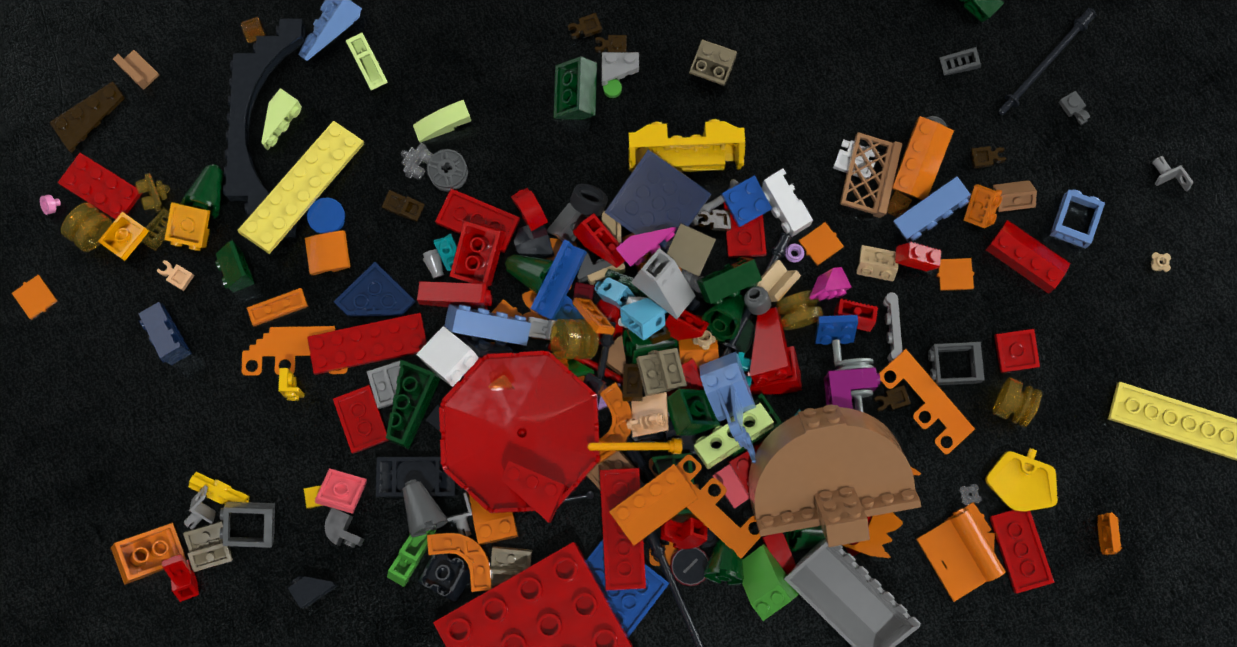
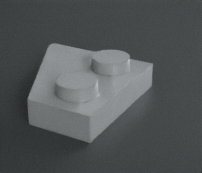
M602 52V86L607 85L608 81L615 78L620 80L627 75L639 72V52Z
M400 361L367 371L378 409L393 405V397L397 387V376H399Z

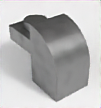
M331 508L325 521V532L328 539L339 546L342 540L345 539L343 543L353 548L355 545L361 546L364 541L363 538L347 532L353 517Z

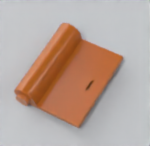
M963 508L953 512L954 516L916 539L953 602L985 582L997 579L1006 572L969 509L964 510Z

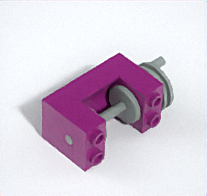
M832 340L835 368L839 369L829 371L823 378L826 405H838L839 407L853 409L852 399H854L855 410L863 412L862 398L873 395V391L880 385V374L876 373V368L871 365L873 364V359L856 358L842 360L840 340Z

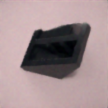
M545 224L533 231L528 226L518 229L514 244L520 255L540 259L554 256Z

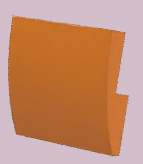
M345 231L323 233L305 238L311 275L350 268Z

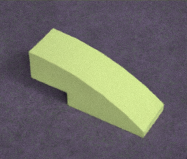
M363 33L346 40L370 90L388 83Z
M461 100L428 115L415 123L413 127L420 143L454 131V127L471 122L464 100Z

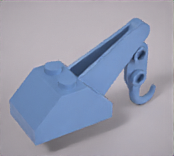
M733 352L700 365V378L718 421L727 419L730 432L735 441H738L741 448L747 449L752 463L755 464V450L751 437L743 426V412L756 408L740 358L737 352Z

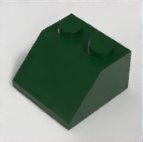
M233 240L229 241L216 253L218 260L215 263L218 270L223 272L222 282L225 288L236 292L254 285V281L242 250Z
M679 388L667 398L668 412L676 435L692 436L720 425L705 390Z

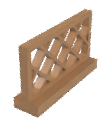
M857 133L840 204L871 213L878 218L884 216L887 213L902 143L896 141L892 143ZM860 139L866 140L870 148L863 151L859 145ZM878 145L887 147L886 153L882 156L879 155L875 148ZM872 149L877 159L869 162L864 153ZM861 155L866 165L858 168L855 159ZM879 161L882 171L876 174L871 164ZM868 167L871 174L873 175L867 180H865L862 173L860 172L862 169ZM857 173L862 183L856 186L851 181V176ZM874 178L878 188L872 192L867 182ZM864 185L869 194L861 198L856 188ZM851 191L854 192L858 199L854 203L846 201L847 193ZM871 196L874 201L873 208L867 207L863 199Z

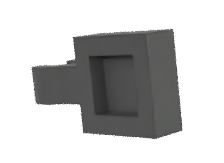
M1076 91L1058 102L1068 117L1074 115L1080 125L1087 122V119L1090 118L1089 113L1083 110L1086 104Z

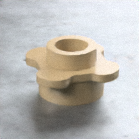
M1157 252L1153 253L1151 268L1154 271L1163 270L1168 272L1171 269L1169 265L1171 256L1168 253L1164 255Z
M708 330L704 332L702 337L693 338V344L699 345L703 350L709 349L710 345L716 342L715 336H712Z

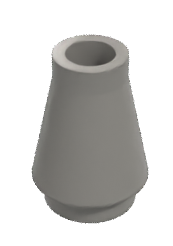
M437 249L423 253V261L431 272L433 279L443 276L442 260Z

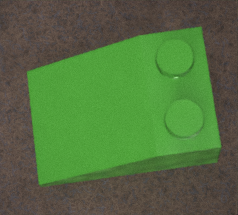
M765 544L743 559L744 579L742 584L752 607L763 621L799 595L784 580L787 574Z

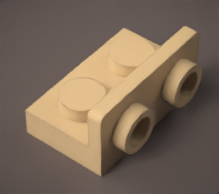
M862 245L857 274L894 281L898 271V264L895 262L896 252Z

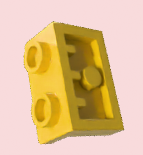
M280 368L279 392L289 401H298L299 398H304V393L300 388L296 387L297 379L288 368Z

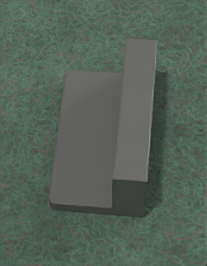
M568 203L547 229V232L557 236L562 243L565 239L572 244L577 238L573 231L589 216L578 212L572 207L571 203Z

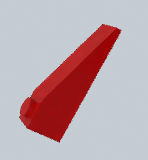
M794 346L787 347L793 375L787 376L785 379L768 381V383L762 385H755L753 380H751L750 391L752 395L761 393L786 394L802 391L801 374ZM744 371L745 376H750V372Z

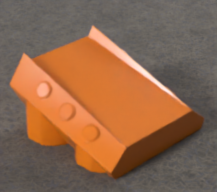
M1112 512L1098 515L1099 544L1103 555L1117 554L1122 549L1118 525L1119 519Z

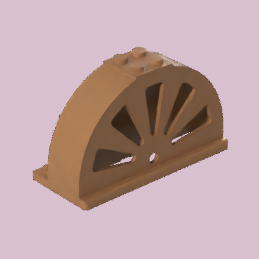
M826 405L823 408L817 409L808 408L780 424L762 442L755 454L756 463H752L750 467L748 482L750 503L760 537L821 526L828 547L870 540L867 517L921 507L920 498L915 490L910 464L892 432L883 423L869 414L850 408L839 407L838 405Z

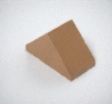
M620 336L615 340L614 345L609 348L606 365L623 377L626 359L623 339Z

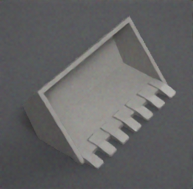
M822 539L784 578L852 647H895L920 627L921 623L915 617L910 616L907 613L908 610L902 604H898L888 591H884L881 588L882 585L876 579L871 578L868 575L869 572L863 566H859L855 562L856 559L850 553H846L842 549V545L828 547L826 539Z

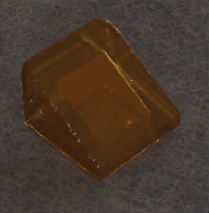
M258 17L241 23L244 35L249 43L256 41V36H265Z
M895 191L889 201L887 212L898 218L905 213L912 200Z
M502 375L488 386L492 391L515 389L505 375Z

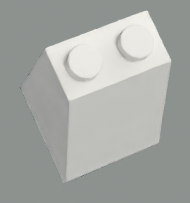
M444 326L416 354L434 373L452 387L479 359L469 346Z

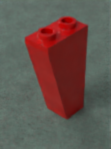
M419 282L417 301L421 305L448 307L449 304L457 306L461 304L470 306L471 309L478 310V308L488 310V306L492 305L491 290H488L487 284Z
M777 307L769 309L762 315H757L750 376L755 385L766 384L768 381L785 379L787 376L793 375L782 320Z

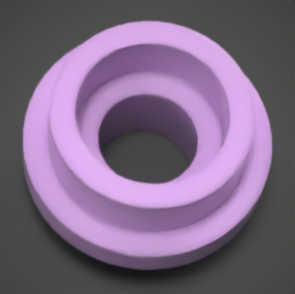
M790 244L785 250V256L790 262H799L804 257V249L799 244ZM796 251L798 255L792 256L791 252Z

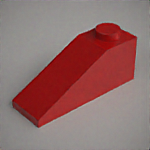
M594 213L582 221L573 231V234L584 247L614 267L618 268L625 262V259L616 250L620 245L619 242Z

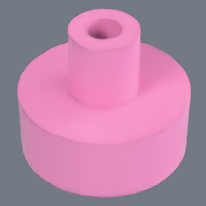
M51 195L40 197V206L46 215L55 213L56 207L61 205L60 200L54 199Z

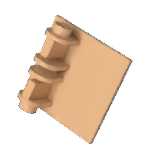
M667 392L645 396L643 401H631L632 419L627 422V428L632 430L633 437L669 430Z

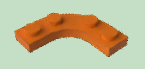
M615 382L600 394L612 415V425L609 431L600 438V443L627 442L632 431L627 428V422L632 419L631 406L628 401H623V392ZM600 451L601 461L598 464L618 451Z
M458 533L427 535L428 555L457 554L467 562L470 570L471 592L492 589L490 563L485 551L476 541Z

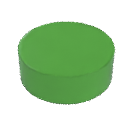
M617 79L608 81V84L603 86L604 94L609 98L618 97L622 91L621 83Z

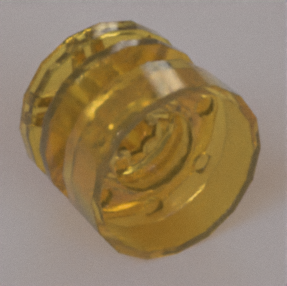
M558 319L554 322L550 334L551 350L554 356L561 360L574 358L591 359L595 356L598 349L599 334L593 330L585 319Z
M1009 377L997 397L993 414L1007 419L1013 413L1012 422L1016 424L1019 421V425L1025 428L1038 411L1042 391L1037 388L1033 391V387L1029 385L1022 392L1023 383Z

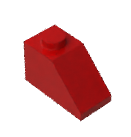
M684 310L678 319L669 314L665 327L669 330L670 337L676 340L702 337L710 323Z

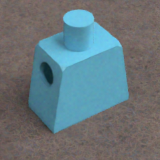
M609 277L604 282L598 281L595 285V291H597L602 300L617 306L619 309L626 305L629 296L636 297L628 286Z
M645 298L620 307L621 323L642 340H645L665 326V314L668 312L651 299Z

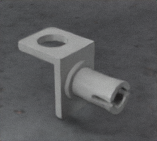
M1163 156L1152 162L1161 174L1155 182L1156 186L1175 177L1185 191H1188L1192 186L1193 181L1182 165L1171 169ZM1182 176L1186 179L1187 184L1183 181Z
M206 485L192 498L189 510L192 513L184 520V524L187 527L192 523L190 529H194L202 519L210 524L214 522L215 510L202 503L208 489Z
M466 491L463 494L468 511L449 516L447 520L456 522L459 534L464 535V529L466 536H470L472 534L467 518L469 515H472L468 492Z

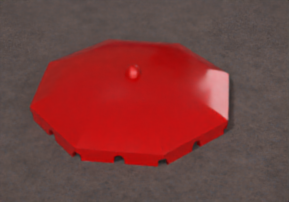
M549 351L484 355L467 371L464 378L448 392L440 404L439 420L442 436L440 448L443 470L490 513L535 511L501 480L509 461L567 485L557 509L601 461L600 451H590L588 449L589 443H600L597 394Z

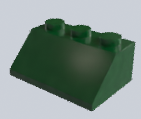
M580 56L555 66V119L583 120L595 116L596 62Z

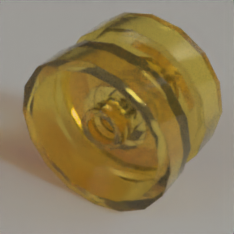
M83 203L73 209L66 217L61 227V234L71 242H74L82 251L88 252L101 244L98 240L112 225V220L103 213H99V210L92 204Z
M812 290L790 295L776 303L778 313L785 315L781 319L784 330H793L811 325L818 321V316H824L822 308L815 306L819 299H810Z

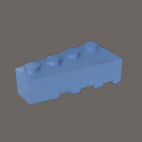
M955 177L895 219L894 224L906 241L910 239L914 241L922 235V231L932 229L938 224L939 220L942 218L946 219L954 213V210L962 208L969 203L971 194L959 178Z
M449 304L444 326L451 332L527 346L531 322L527 321L526 317L515 315L514 318L509 317L504 312L497 311L495 314L483 308L476 310L466 305L459 304L457 306Z

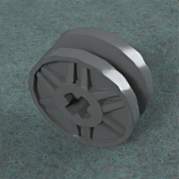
M445 149L436 152L429 159L427 165L428 176L433 185L439 190L449 192L451 189L457 190L464 185L468 177V167L461 154L454 150Z

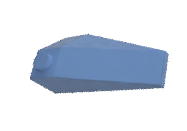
M325 0L320 9L322 11L321 17L315 19L313 23L314 31L307 36L298 55L308 61L360 17L362 8L350 0Z

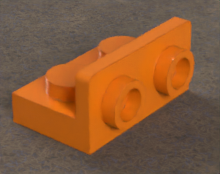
M979 184L975 185L964 221L982 228L993 225L997 214H995L997 207L1002 202V190L994 191Z

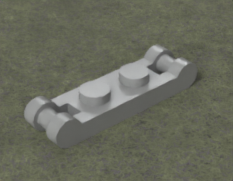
M893 292L887 294L883 300V304L887 307L888 311L885 314L886 325H889L887 343H890L891 353L888 355L890 363L902 353L898 296Z

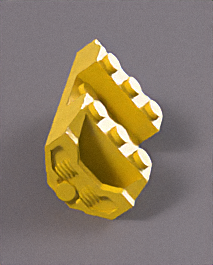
M712 119L705 122L703 137L701 135H692L687 138H682V136L668 138L667 124L653 122L636 132L629 133V171H634L636 165H638L648 149L680 172L724 170L725 161H735L737 169H741L744 166L745 156L744 128H738L725 121Z

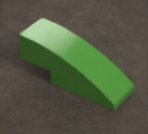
M436 530L427 531V534L413 538L410 534L388 570L387 578L404 587L428 548L427 535L435 534Z

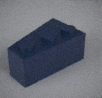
M158 302L139 313L141 318L139 322L143 329L147 330L148 338L163 363L167 362L173 365L192 354L163 304Z

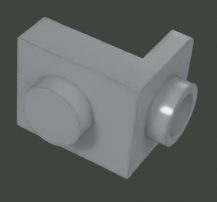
M528 317V321L531 322L529 337L551 340L555 336L557 331L555 320Z

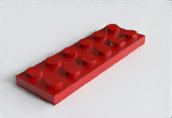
M421 313L307 336L315 375L416 354L427 344Z
M639 468L600 470L606 591L645 589L643 540L633 546L609 512L640 489Z

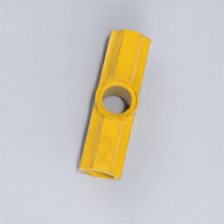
M195 472L189 481L188 487L197 492L206 485L208 487L207 498L220 504H226V502H249L250 497L198 472Z

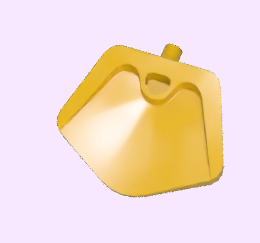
M1029 448L1027 456L1011 451L1005 452L985 478L987 485L1008 507L1015 511L1025 512L1050 508L1057 503L1056 471L1052 466L1034 460L1037 450Z

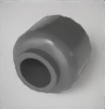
M752 287L744 295V302L749 312L754 315H762L771 307V299L767 290L763 287Z

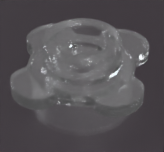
M972 484L970 487L962 486L959 491L964 505L981 501V496L978 494V485Z

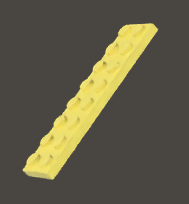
M333 121L243 223L238 232L270 254L364 145V141Z
M1117 383L1108 416L1109 420L1237 461V419L1126 383Z

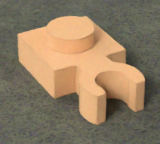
M164 260L163 263L167 266V269L165 271L157 269V272L162 276H168L166 281L184 291L195 275L177 264L173 269V266Z

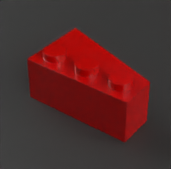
M511 461L508 462L501 478L507 486L539 515L551 523L567 485Z

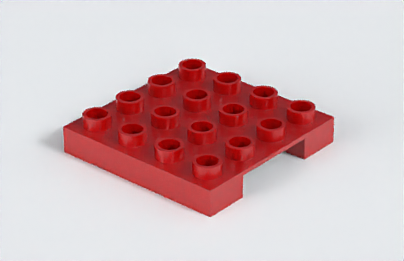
M572 542L433 622L446 647H633L576 542Z

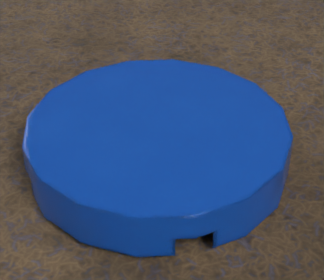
M332 198L318 199L310 206L307 213V221L310 227L318 234L339 231L345 222V211L342 205Z

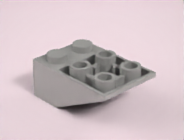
M660 248L631 282L675 319H678L695 297L675 260Z

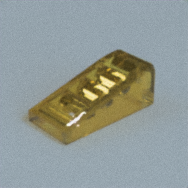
M164 208L145 227L149 232L141 241L155 251L165 239L167 222L163 218L168 219L169 211Z

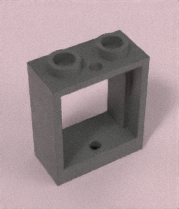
M981 342L934 344L928 351V359L932 361L930 377L937 385L977 384L984 381ZM969 351L971 377L941 379L938 352Z
M226 502L224 508L220 510V520H223V527L220 528V539H223V546L272 548L275 531V503ZM231 513L264 514V538L230 537Z

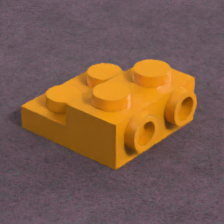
M174 202L171 203L164 240L171 241V245L182 247V244L189 245V249L200 251L201 248H206L210 230L207 228L210 210Z
M121 212L98 242L125 261L149 230Z

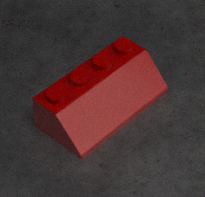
M1008 220L986 249V251L1048 294L1057 287L1070 266L1068 261Z

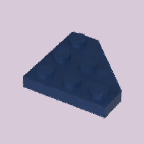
M374 262L334 303L347 316L403 315L415 303V300Z

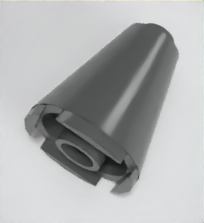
M414 479L405 483V487L402 490L411 537H419L427 534V531H434L444 526L448 521L447 517L422 482Z

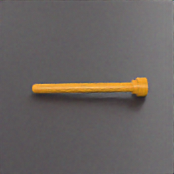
M672 438L668 442L589 443L588 449L590 451L668 450L672 454H681L682 440L681 438Z

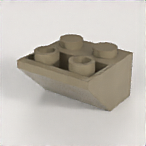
M702 39L689 73L724 86L734 65L737 51Z

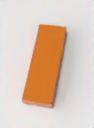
M302 288L247 307L252 325L257 326L306 308L308 304Z
M574 298L572 304L596 333L613 335L615 328L591 299Z

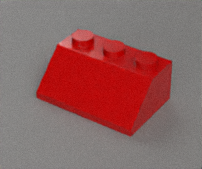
M464 221L450 277L475 284H487V287L491 286L506 231Z

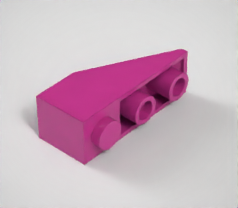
M671 227L630 236L616 250L629 266L634 264L639 266L646 260L645 255L649 252L653 254L660 248L659 244L663 240L668 242L675 236L674 231L677 228Z
M842 267L832 268L817 278L810 295L811 300L819 299L821 301L826 298L829 300L847 294L846 290L850 289L851 285Z

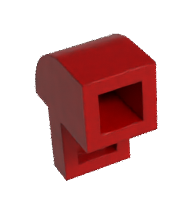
M528 188L520 190L511 196L531 231L548 223L540 204Z
M692 517L683 523L668 520L661 526V539L672 542L674 548H696L707 541V526L700 520Z
M182 554L162 561L163 569L171 578L172 592L180 602L199 595L198 582L189 560H185Z

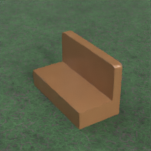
M135 50L124 59L119 54L113 58L117 65L143 90L159 76L158 72Z
M1030 181L993 185L994 191L1002 190V202L997 207L998 212L1036 207L1037 190Z

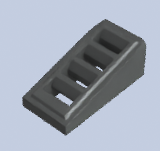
M976 47L940 57L944 76L981 68ZM968 56H972L973 63H970ZM961 58H965L966 65L962 64ZM954 59L958 60L959 67H955ZM950 60L952 69L948 70L946 61Z

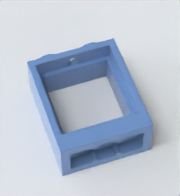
M1068 190L1063 195L1050 236L1086 249L1092 243L1105 203L1097 197L1085 196L1078 190ZM1070 201L1095 209L1087 234L1062 225Z

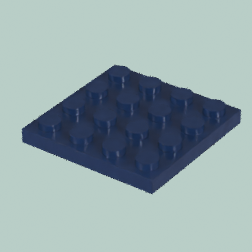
M648 149L604 213L635 235L676 227L678 230L680 224L690 226L711 196V193ZM674 237L668 242L663 240L659 244L660 249L666 254Z

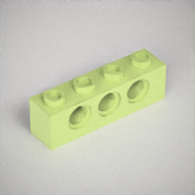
M761 403L757 404L756 408L743 413V426L746 432L749 433L752 441L774 427V421ZM746 421H753L755 425L753 427H746L744 423ZM728 424L716 427L711 435L707 437L702 436L695 442V452L707 469L741 449L738 441L736 442L734 438L728 436L730 432ZM713 442H720L722 446L714 449L711 447V444Z

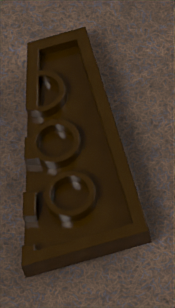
M112 81L49 123L68 151L72 153L80 141L83 142L88 137L87 134L94 127L97 128L101 123L100 121L106 115H109L125 97Z

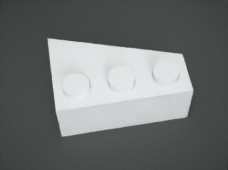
M781 169L764 180L762 190L772 207V214L775 218L780 219L783 230L793 237L809 227L813 219L802 200H798L793 190L795 188L793 184L788 185L783 176L786 174L785 170Z

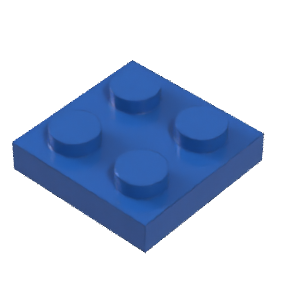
M755 176L721 193L738 227L772 210Z
M818 316L815 344L828 345L832 343V340H840L842 344L854 343L858 316Z

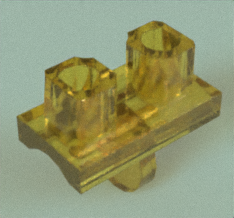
M150 173L145 174V179L135 182L138 194L149 192L150 196L141 198L144 210L155 208L157 212L161 211L162 205L159 195L162 200L167 199L166 193L170 191L168 185H162L161 181H157V187H155Z

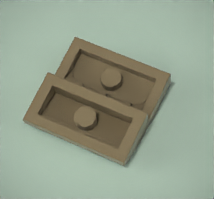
M680 224L667 255L675 260L678 267L700 276L716 239Z
M677 348L662 350L656 354L636 358L645 396L687 386Z
M223 520L183 533L189 550L187 554L193 572L233 560L230 546H223V539H220V528L223 527Z
M493 546L490 567L492 588L531 567L532 550Z

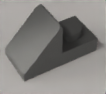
M587 253L577 275L578 283L587 281V275L607 268L611 264L604 259H599L593 265Z

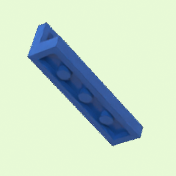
M564 239L530 309L545 318L555 320L587 254L585 250L573 246Z

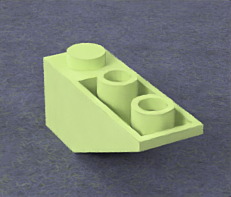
M281 88L268 104L261 142L267 150L277 143L279 135L288 129L289 123L299 115L302 108L297 99Z

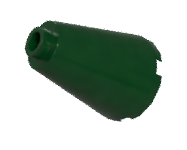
M214 164L206 166L182 198L181 204L210 210V216L217 218L220 211L223 171L221 168Z
M513 254L507 258L505 266L507 272L538 294L553 261Z
M741 294L733 297L727 296L723 298V302L713 305L702 316V320L710 323L706 330L710 331L716 340H732L738 334L745 306L744 297Z
M630 329L623 331V346H626L625 359L627 364H637V357L648 355V352L653 350L662 351L676 348L678 342L670 337L671 339L653 345L648 338L642 340Z
M821 526L785 532V539L789 549L794 552L812 549L822 539H825Z
M718 538L705 568L704 577L720 584L721 581H728L727 585L742 584L744 579L743 560L737 556L733 549L729 548Z

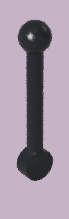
M588 491L587 494L567 497L565 501L582 498L592 499L594 493Z

